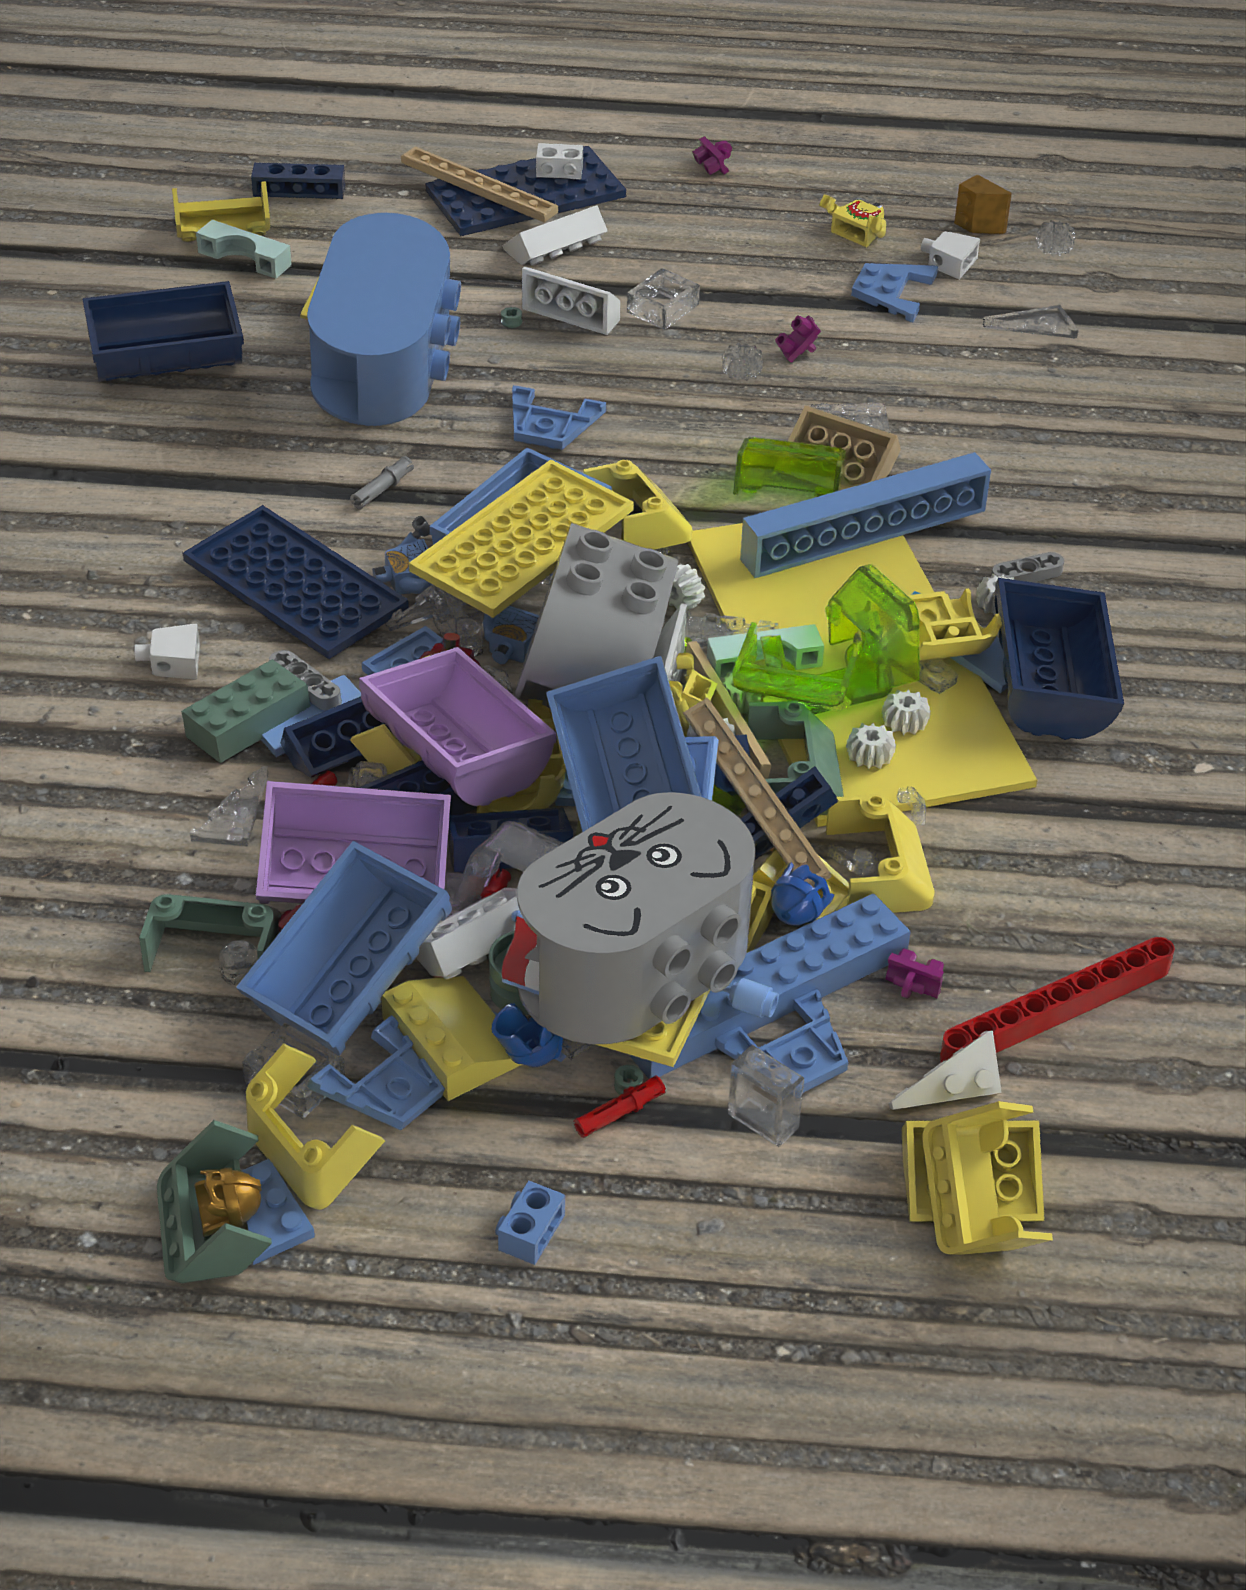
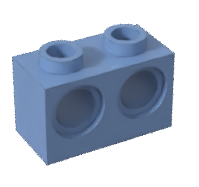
M528 1181L522 1192L517 1191L514 1195L508 1215L502 1216L498 1221L495 1234L498 1235V1250L535 1265L565 1216V1194Z

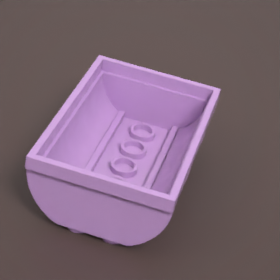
M458 647L359 678L361 698L366 710L378 721L385 723L390 728L392 734L403 745L413 749L434 774L445 779L452 786L454 792L470 805H489L493 800L504 796L511 797L516 792L527 789L540 776L550 759L553 745L556 743V732Z
M267 781L256 900H259L260 904H270V901L303 904L352 841L444 889L451 795Z

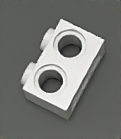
M538 143L536 177L581 179L583 145Z

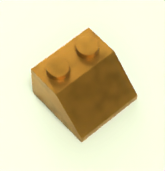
M978 174L959 184L954 224L970 233H1006L1012 193Z

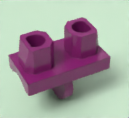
M705 136L700 138L701 146L692 151L695 161L699 165L703 163L704 169L709 175L718 170L723 175L728 173L729 169L724 165V159L731 156V144L727 141H720L713 145Z
M797 315L791 324L794 331L790 335L781 333L775 339L778 347L791 363L806 350L811 353L816 350L813 342L818 338L821 330L815 324V320L809 315L806 318Z
M905 948L898 954L891 953L888 958V970L885 980L902 987V997L908 999L912 992H916L921 995L926 994L936 999L941 993L944 974L943 962L931 959L928 960L926 965L916 962L917 955L914 951Z

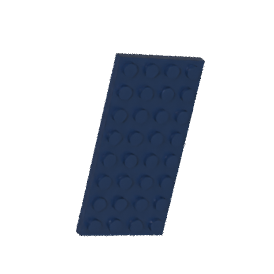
M583 146L581 179L536 177V158L519 160L507 165H497L485 170H476L478 173L558 205V213L626 197V188L590 146ZM441 179L425 183L426 192L460 236L535 219Z
M264 505L183 552L184 562L327 659H331L409 608V600Z

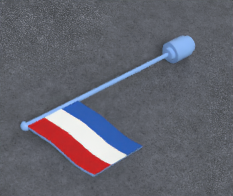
M516 910L511 915L516 925L514 938L503 960L502 982L539 995V962L525 958L532 949L537 947V934L527 925L520 911ZM742 978L739 983L734 982L732 987L727 986L722 990L729 993V1000L732 1001L734 1009L760 1018L764 1016L772 1017L779 1000V993L773 992L772 987L746 978Z

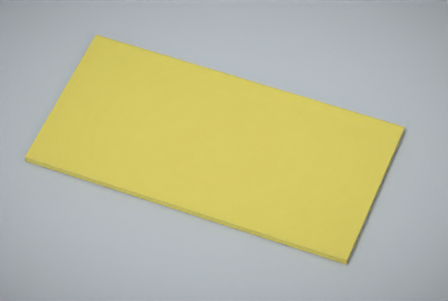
M743 523L692 531V539L687 543L729 635L816 625L824 644L822 667L795 670L789 664L780 660L761 659L750 663L745 670L747 673H750L751 677L758 678L759 684L762 685L763 693L760 702H799L806 706L833 732L844 796L882 795L903 812L1036 787L1037 778L980 676L950 657L908 663L900 662L887 656L877 646L864 615V610L870 599H874L876 608L885 607L888 600H894L896 596L911 595L914 591L920 594L934 592L903 535L754 578L740 560ZM909 689L910 693L920 692L921 697L927 698L928 705L930 706L929 710H931L927 725L924 730H917L915 735L906 732L903 736L901 731L893 732L896 748L890 764H883L881 769L875 766H871L868 769L865 765L857 767L856 761L849 760L846 744L852 729L859 728L861 723L867 726H871L874 723L877 727L884 725L883 714H881L882 705H884L888 694H895L896 690L906 692ZM885 726L886 731H892L891 727ZM777 739L789 766L794 762L807 761L804 739ZM819 815L814 818L817 827L826 826L827 815Z

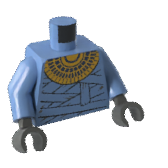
M418 516L412 522L415 531L413 533L410 532L397 547L385 552V566L372 569L374 578L382 583L390 581L393 590L399 594L413 593L420 595L424 592L439 591V588L409 572V562L428 549L425 540L419 538L420 536L430 535V525L423 516Z
M508 606L494 618L487 614L484 615L485 639L489 642V651L492 653L494 661L499 664H505L508 659L521 663L525 661L539 615Z

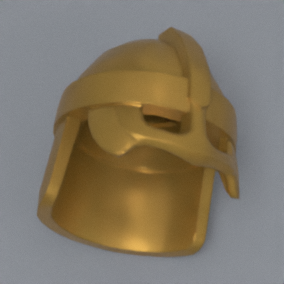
M232 1168L200 1171L201 1174L206 1175V1179L196 1182L194 1187L201 1217L203 1237L215 1234L225 1223L242 1227L243 1223L256 1214L261 1203L260 1191L262 1189L259 1179H255L247 1173L232 1170Z

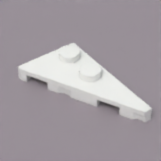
M984 1031L980 1034L979 1038L965 1048L959 1049L950 1059L943 1061L923 1076L924 1078L913 1086L897 1094L896 1098L889 1102L890 1109L894 1110L1002 1093L993 1031Z

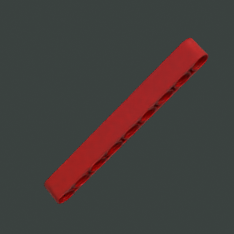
M1164 937L1151 938L948 1029L943 1035L940 1052L941 1063L950 1059L962 1047L965 1048L979 1038L980 1034L984 1031H993L995 1050L998 1053L1165 977L1170 971L1175 951L1173 943Z

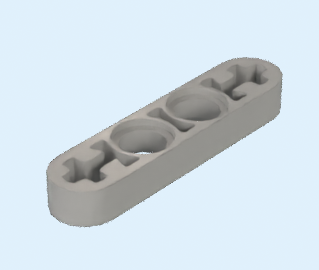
M281 650L271 654L269 661L273 659L307 684L309 700L321 710H329L342 704L340 688L294 653Z

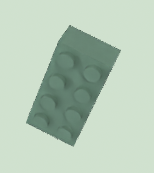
M272 659L182 710L186 737L219 763H222L261 740L262 734L309 708L308 686L304 681Z

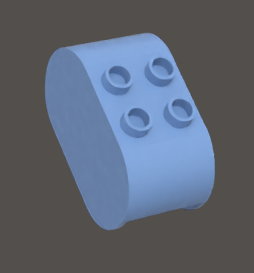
M373 213L359 216L346 222L335 232L308 308L307 320L310 329L311 393L323 410L338 419L365 426H380L402 421L415 414L424 406L428 400L434 380L445 381L447 378L450 352L444 351L443 348L446 345L456 346L460 317L449 315V310H457L461 292V281L450 279V251L448 244L441 233L430 224L404 214Z

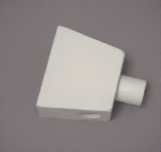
M945 231L936 240L924 238L921 244V251L930 254L929 265L938 266V271L960 280L978 258L980 239Z
M187 624L154 629L152 631L151 644H135V661H151L152 674L155 676L197 679L200 649L198 625Z

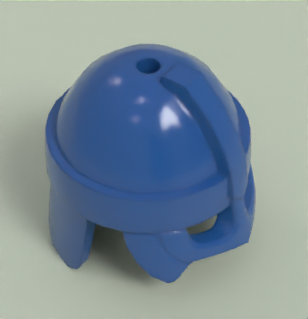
M790 862L771 890L773 911L779 920L789 925L797 926L811 923L830 904L834 894L829 892L826 880L812 873L808 865H802L792 872L794 864ZM804 880H813L815 883L814 887H812L809 883H807ZM819 889H821L822 892H823V897H822V898L820 897L819 893L817 892Z
M510 1003L506 1005L493 1020L492 1033L505 1048L506 1053L513 1062L529 1067H540L559 1057L563 1038L548 1031L533 1018L528 1019L516 1004Z

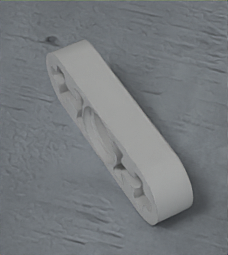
M1055 552L1042 553L994 565L992 574H995L997 577H1001L1004 574V577H1014V580L1037 582L1060 576L1063 572L1064 558ZM1022 569H1031L1033 572L1023 571Z

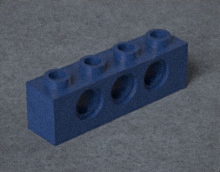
M254 163L251 175L253 197H261V182L266 181L268 197L343 199L345 168L344 165Z
M815 766L776 793V796L799 829L838 802L832 788ZM750 812L740 818L753 837L756 860L774 846Z

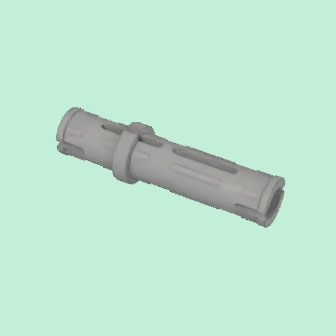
M407 456L401 457L395 464L389 467L386 466L379 476L352 494L350 497L351 501L357 498V500L352 502L354 507L362 509L387 488L396 486L404 475L414 469V465L407 467L412 463L411 459Z

